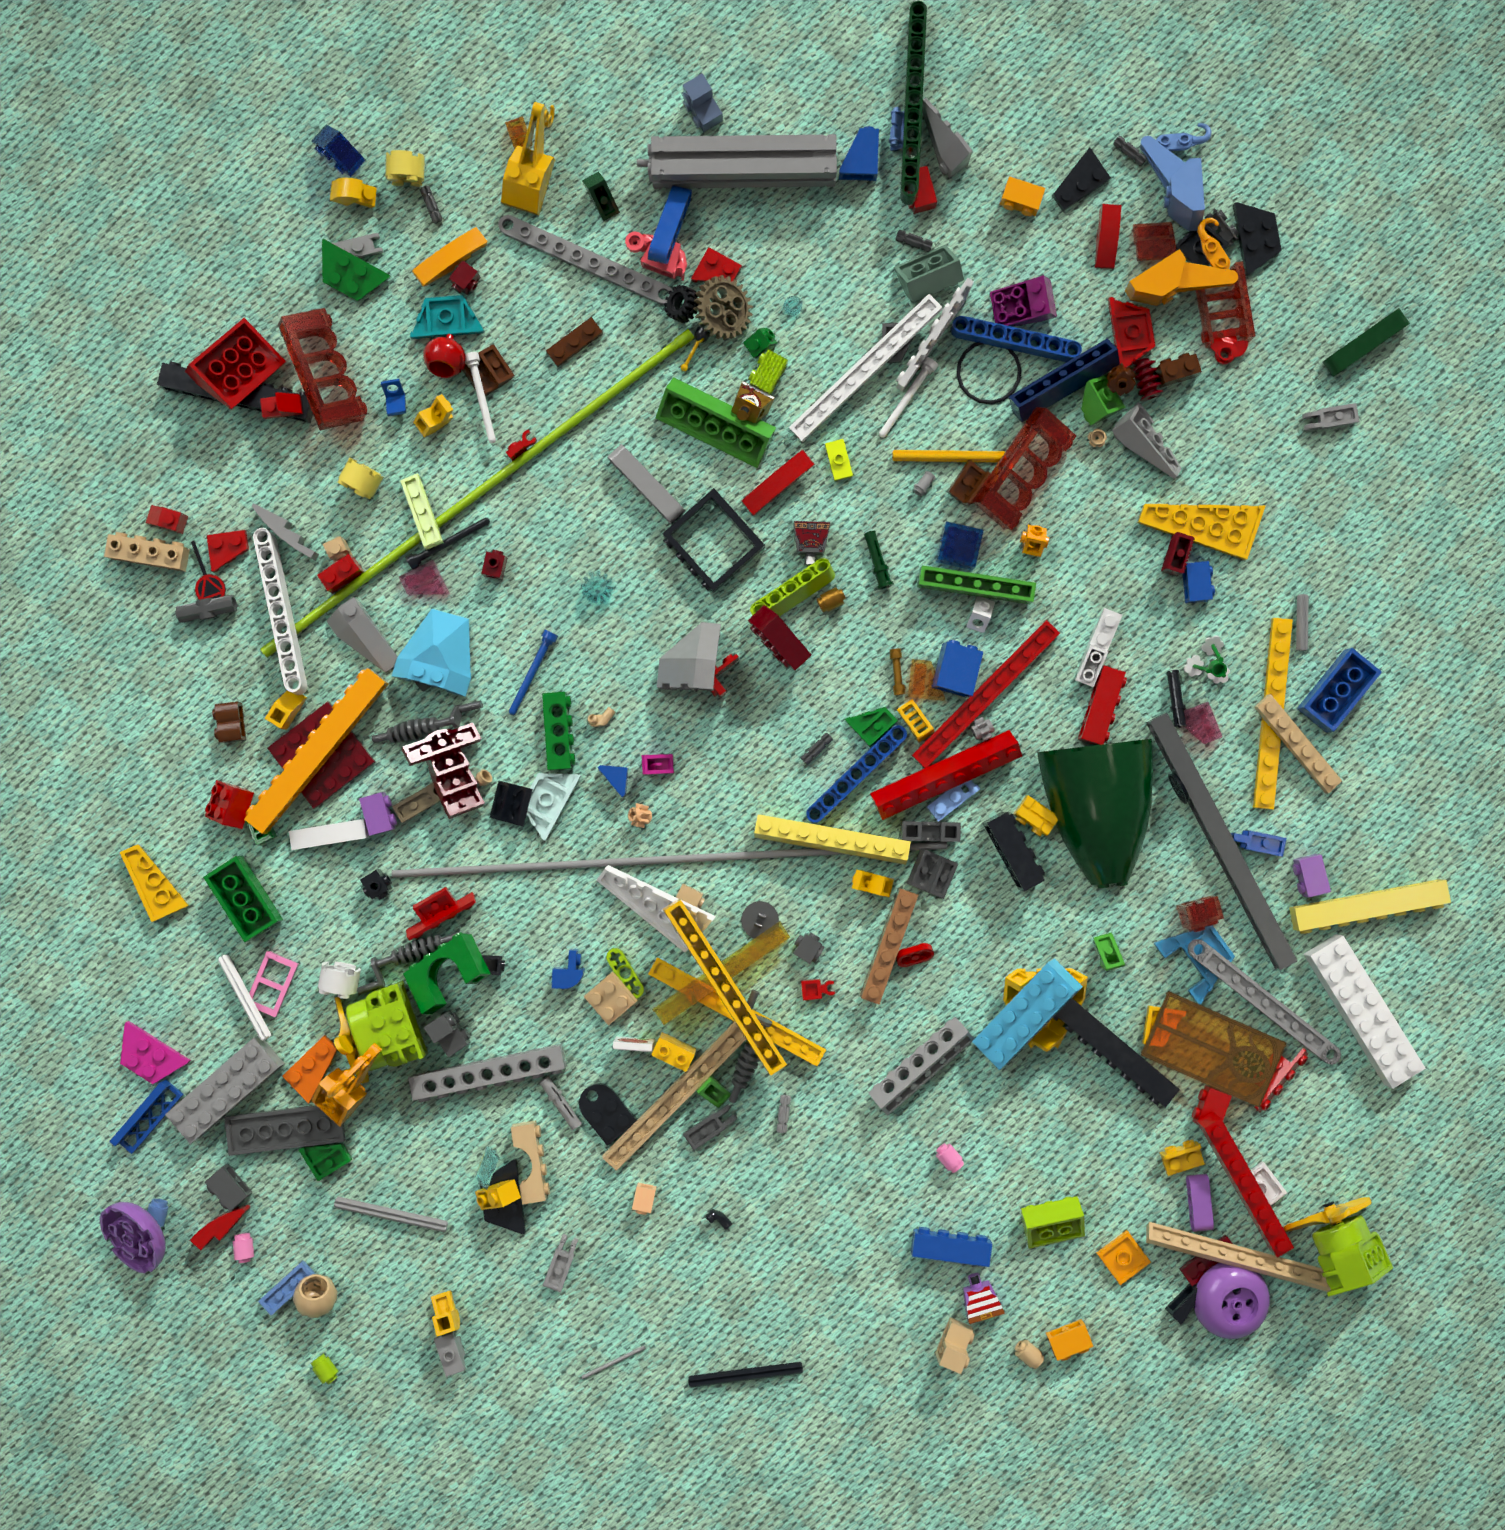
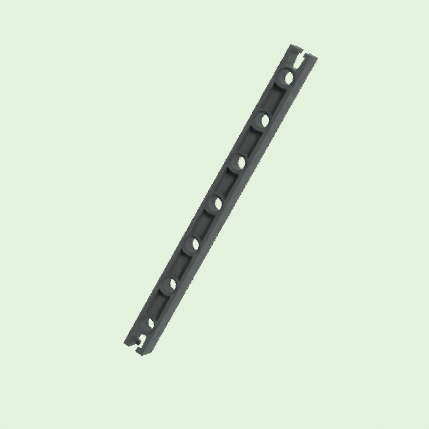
M1163 713L1147 721L1146 724L1171 772L1176 773L1186 787L1190 797L1188 804L1274 968L1282 970L1297 962L1293 951L1168 713Z

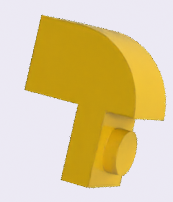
M338 178L331 183L330 201L345 206L357 203L373 208L375 207L377 188L363 184V180Z
M441 394L435 398L431 407L418 412L413 423L423 437L429 436L452 420L453 415L451 413L453 408L450 402Z
M856 869L852 878V888L890 897L894 879Z
M451 1290L432 1296L431 1300L436 1315L432 1317L436 1336L459 1330L460 1317L458 1309L456 1310Z

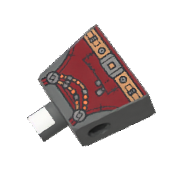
M794 521L797 554L805 555V565L810 566L816 562V555H824L830 522Z

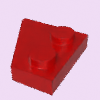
M708 247L691 277V281H707L715 276L718 278L721 275L724 276V279L730 276L731 281L736 279L742 265Z
M246 530L207 535L212 572H217L219 568L232 562L238 555H242L249 550Z

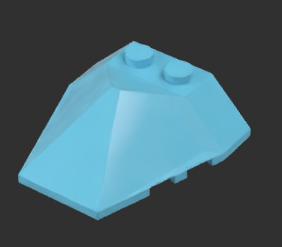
M431 609L397 657L392 677L409 682L411 680L466 697L471 681L469 619Z

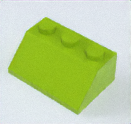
M1078 1196L1065 1197L1062 1200L1047 1201L1044 1204L1028 1205L1025 1208H1021V1217L1029 1249L1085 1236L1084 1214Z

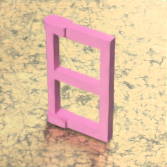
M266 951L249 994L253 1000L259 983L280 990L281 993L274 1009L254 1002L259 1011L277 1017L299 963L271 951ZM269 959L291 967L284 986L262 977Z

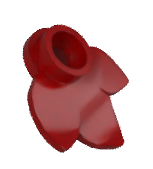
M1229 328L1221 337L1212 334L1209 346L1215 352L1216 361L1226 365L1231 363L1234 358L1240 357L1245 353L1248 341H1237L1234 329ZM1221 353H1226L1227 358H1223Z

